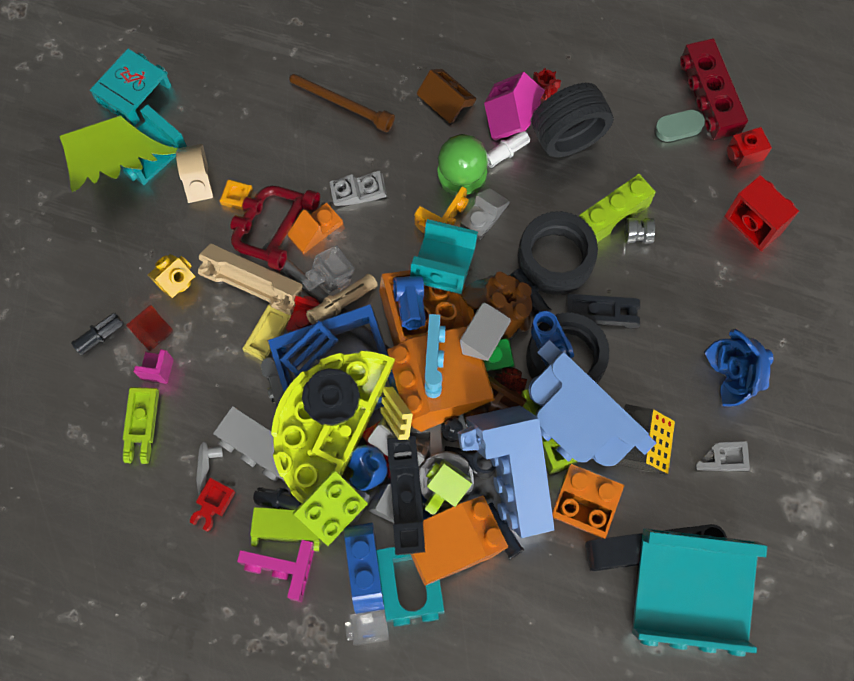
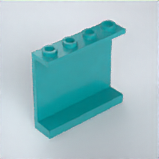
M643 528L632 626L633 635L640 640L641 644L648 646H658V642L669 643L670 647L686 650L688 646H697L700 651L716 653L717 649L727 650V653L735 656H745L746 652L757 653V647L749 642L757 558H766L767 545L750 540Z

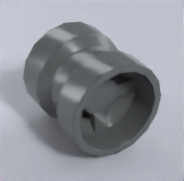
M636 218L626 219V243L642 241L644 244H653L655 237L654 218H645L643 221Z

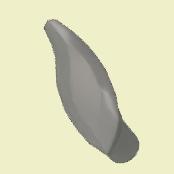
M203 442L199 448L196 478L198 495L201 494L205 487L206 475L209 470V458L222 457L221 446L207 447V443Z

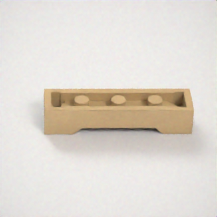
M211 243L199 254V260L203 261L202 265L198 268L199 275L215 282L224 281L268 301L272 308L290 315L293 312L295 296L301 297L303 284Z

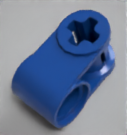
M542 311L536 314L531 326V335L538 350L550 340L561 352H564L569 358H573V348L565 336L557 317L549 311ZM545 322L550 325L551 330L547 332L541 331L537 324ZM541 356L545 366L547 367L549 363Z

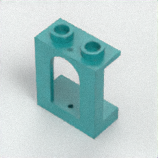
M395 547L378 549L377 556L386 621L393 622V627L411 624L410 619L422 617V622L439 620V614H444L440 580L426 585L427 601L420 610L407 611L400 605L398 600L393 563L413 559L410 554L395 555Z

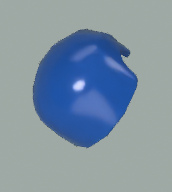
M361 445L352 452L351 461L347 464L353 471V476L349 479V482L356 490L366 491L384 481L387 475V462L384 454L373 445Z

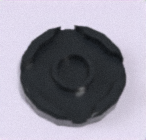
M328 368L318 371L309 379L303 388L302 401L305 411L314 421L325 426H337L344 424L354 416L359 407L360 393L357 383L350 375L340 369Z

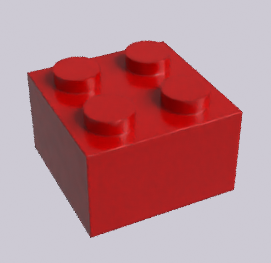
M760 175L738 193L724 217L760 251H763L785 231L799 210L791 200L779 193L770 181L765 180Z

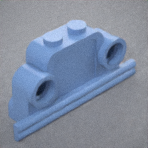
M550 340L538 351L549 365L540 375L531 380L528 387L529 396L533 402L541 405L535 414L540 421L541 436L547 441L553 438L560 445L556 450L568 462L573 458L583 463L593 458L601 465L614 466L634 446L645 455L656 444L642 426Z

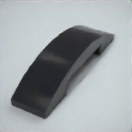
M409 436L408 439L404 440L387 438L394 517L395 555L426 553L416 436Z

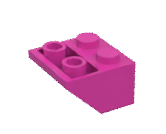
M525 72L495 83L484 102L491 138L494 140L526 131L531 124L530 119L534 111L541 104L540 99L545 90Z

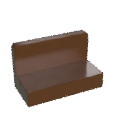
M431 69L417 91V95L449 123L455 121L462 108L472 107L477 99L443 69Z

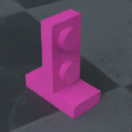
M301 540L296 563L241 550L237 562L245 565L244 571L260 574L261 569L272 571L271 577L288 580L289 575L292 576L287 598L302 602L315 552L313 551L314 543Z

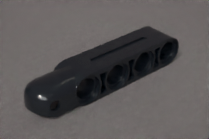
M715 524L665 530L727 538L725 531ZM642 533L586 541L585 546L590 571L638 566Z

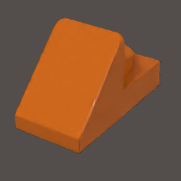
M326 202L312 214H309L304 209L287 235L297 248L305 254L343 225V220Z

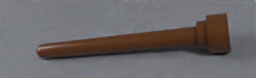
M292 74L289 77L292 84L372 120L377 129L383 132H389L393 126L395 115L386 110L376 112L301 76Z

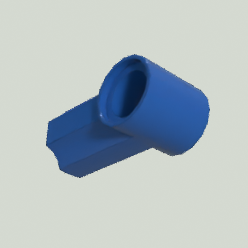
M394 277L393 292L394 299L398 301L401 326L408 330H416L421 326H425L423 277Z

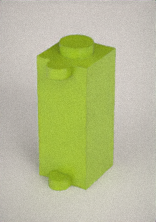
M254 507L250 534L252 537V547H258L259 540L301 543V540L314 543L313 551H320L322 540L293 515L295 510Z

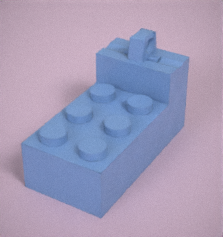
M521 406L466 417L468 428L458 432L460 448L463 451L476 450L486 460L491 459L492 465L496 466L497 476L494 477V486L496 492L500 493L501 503L498 504V513L501 520L507 522L509 528L514 530L521 538L554 531L539 418Z

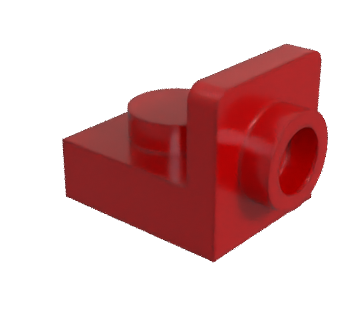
M295 296V307L286 326L288 333L312 325L306 313L320 304L318 300L310 296Z

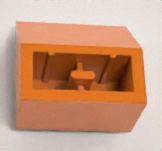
M570 464L552 511L553 518L605 539L624 485Z

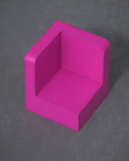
M160 349L159 354L145 352L142 366H135L133 372L141 380L168 384L174 359L164 349Z

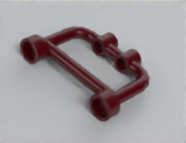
M272 185L261 189L254 198L245 197L242 209L246 212L243 217L235 215L231 220L230 227L231 230H234L231 236L232 246L242 254L268 261L270 268L282 270L287 260V252L279 249L302 208L312 212L317 210L320 203V193L307 190L304 194ZM278 196L294 201L266 250L241 241L243 235L249 233L255 215L261 213L263 202L267 197Z

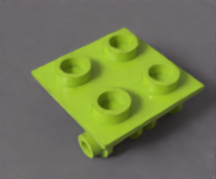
M333 470L293 512V515L329 546L368 503Z

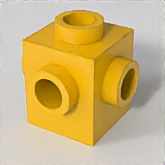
M172 254L161 257L155 263V268L148 274L151 280L171 298L178 292L185 291L191 285V280L195 277L190 271L192 268L191 264L184 257L180 256L178 258Z

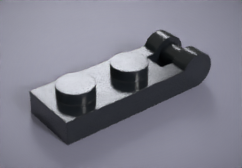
M581 294L567 295L566 312L584 315L597 324L618 325L627 328L640 327V317L638 316L640 300L637 298ZM621 308L627 310V315L620 314Z

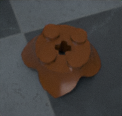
M499 271L494 276L490 275L487 278L471 282L460 294L465 303L472 309L478 310L482 303H486L510 318L511 322L500 340L509 339L518 329L526 332L531 326V287L512 276Z

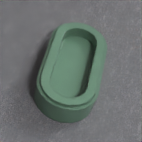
M687 110L663 116L655 126V134L660 140L665 142L695 136L701 132L705 120L703 115L696 110Z

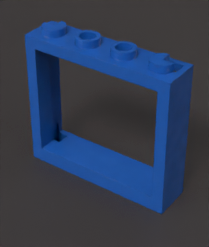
M371 304L321 321L334 336L369 324L379 354L389 356ZM315 324L268 340L284 393L293 382L291 371L280 359ZM319 330L304 346L312 344L323 332ZM391 369L388 381L390 387H393L398 393L393 371ZM382 397L379 398L374 410L384 407L381 402Z

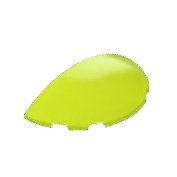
M368 351L345 355L342 353L331 355L321 359L319 364L308 371L301 372L286 389L280 399L273 419L271 431L274 438L273 458L279 475L283 477L290 488L291 494L300 503H303L333 470L340 476L344 473L351 459L352 452L356 449L378 403L383 387L395 362L394 358ZM328 368L340 369L350 375L357 383L360 393L359 407L354 416L344 424L337 426H325L314 421L305 411L302 401L303 388L309 379L318 371Z

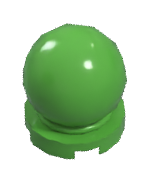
M466 134L450 137L441 146L437 158V175L443 190L453 196L458 194L462 186L467 188V194L475 191L476 193L479 192L485 185L487 178L488 155L483 143L474 136Z

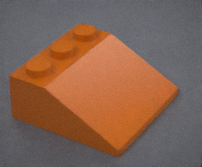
M468 326L445 331V343H439V350H444L443 368L437 367V370L442 374V392L437 398H430L425 394L428 335L411 338L387 349L389 357L395 359L392 371L398 394L413 414L411 426L420 432L495 400L483 359L462 354L460 339Z

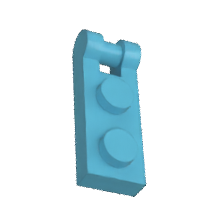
M429 314L425 394L430 398H437L442 392V374L437 370V367L443 368L444 350H439V343H445L446 326H440V315Z

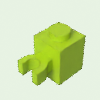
M444 458L440 464L435 462L426 474V477L429 478L427 480V487L434 493L424 504V509L434 516L444 500L456 507L472 485L471 477Z

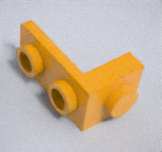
M461 187L443 217L419 206L414 214L417 228L425 233L427 219L454 225L456 222L455 216L458 212L462 213L468 204L469 199L466 198L467 188Z

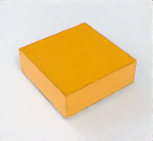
M228 179L220 198L221 205L243 211V201L245 197H251L252 185Z

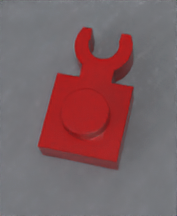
M209 478L196 500V503L202 506V508L192 514L190 523L196 525L197 521L204 517L206 523L202 529L206 532L210 531L214 523V514L216 513L222 517L236 492Z

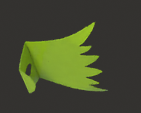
M122 116L59 136L67 161L72 192L78 190L84 184L87 177L95 184L99 179V171L111 178L117 179L121 171L120 165L131 169H143L138 157L149 161H157L152 154H175L178 149L149 138L133 127Z

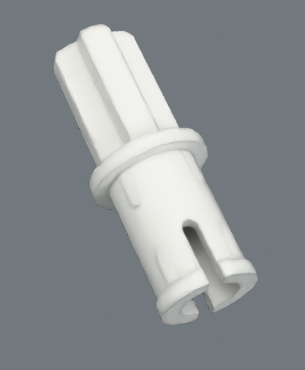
M519 132L506 141L501 140L497 147L488 151V166L492 168L507 157H513L514 152L528 144L530 137L527 132Z

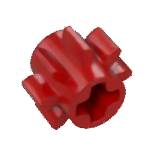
M544 68L539 73L534 72L533 80L545 90L541 99L546 100L560 88L561 80L556 79V71L552 72Z

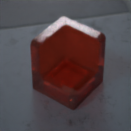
M149 305L126 324L149 352L173 332V329L152 305Z

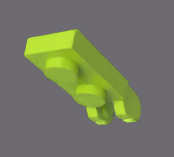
M129 388L123 433L124 463H131L133 461L134 442L141 443V464H148L150 461L151 443H153L159 398L158 388Z

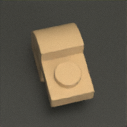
M203 144L178 148L176 151L177 166L188 203L213 198L214 194L208 175L209 167Z

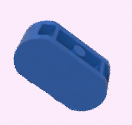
M373 522L347 526L344 529L355 614L385 610Z

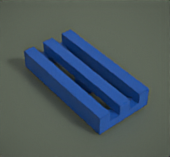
M318 321L280 360L297 377L301 372L308 370L314 359L320 361L339 340ZM321 330L323 333L291 363L289 360ZM328 337L330 340L298 370L297 367Z

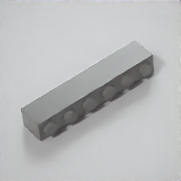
M232 406L213 433L220 439L217 444L229 452L236 449L242 453L240 459L252 467L256 463L265 468L262 474L274 482L278 478L284 481L283 477L279 475L274 462V438L271 431ZM345 480L369 505L372 498L365 492L356 490L350 482ZM286 485L285 489L290 492V488ZM368 505L352 520V522L349 525H356V523L358 522V520L360 519Z

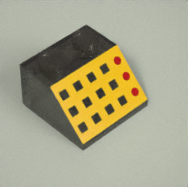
M625 404L623 409L649 433L648 435L656 444L645 455L634 446L616 465L668 475L675 421L654 409Z

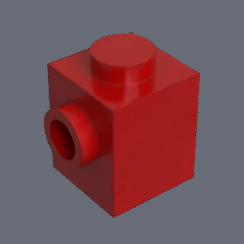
M762 127L733 135L727 147V154L738 169L765 160L772 147Z

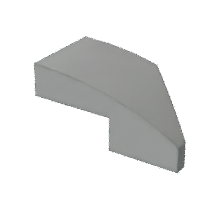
M747 441L716 443L708 454L696 464L697 470L749 471Z

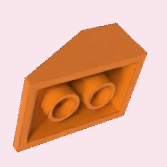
M484 495L425 519L426 553L410 555L424 586L489 560L507 549L508 545Z

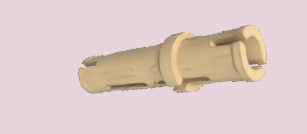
M366 274L363 278L334 296H327L324 298L323 303L307 311L306 315L309 322L313 325L318 321L326 320L330 316H337L341 313V309L371 290L376 289V279L371 274Z

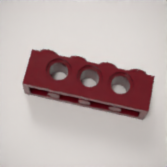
M712 38L687 44L680 57V65L687 73L688 85L695 93L697 108L699 111H702L705 118L706 130L711 133L713 140L742 133L748 123V118L715 39Z

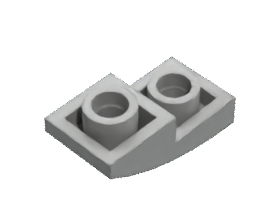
M380 171L358 178L351 174L330 182L335 206L353 205L387 197L383 174Z

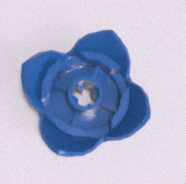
M737 329L730 330L729 336L731 338L714 341L704 351L714 370L726 376L725 381L721 385L720 393L722 405L728 407L738 406L752 396H756L758 391L768 389L770 367L774 360L771 350L765 349L758 340L746 337Z

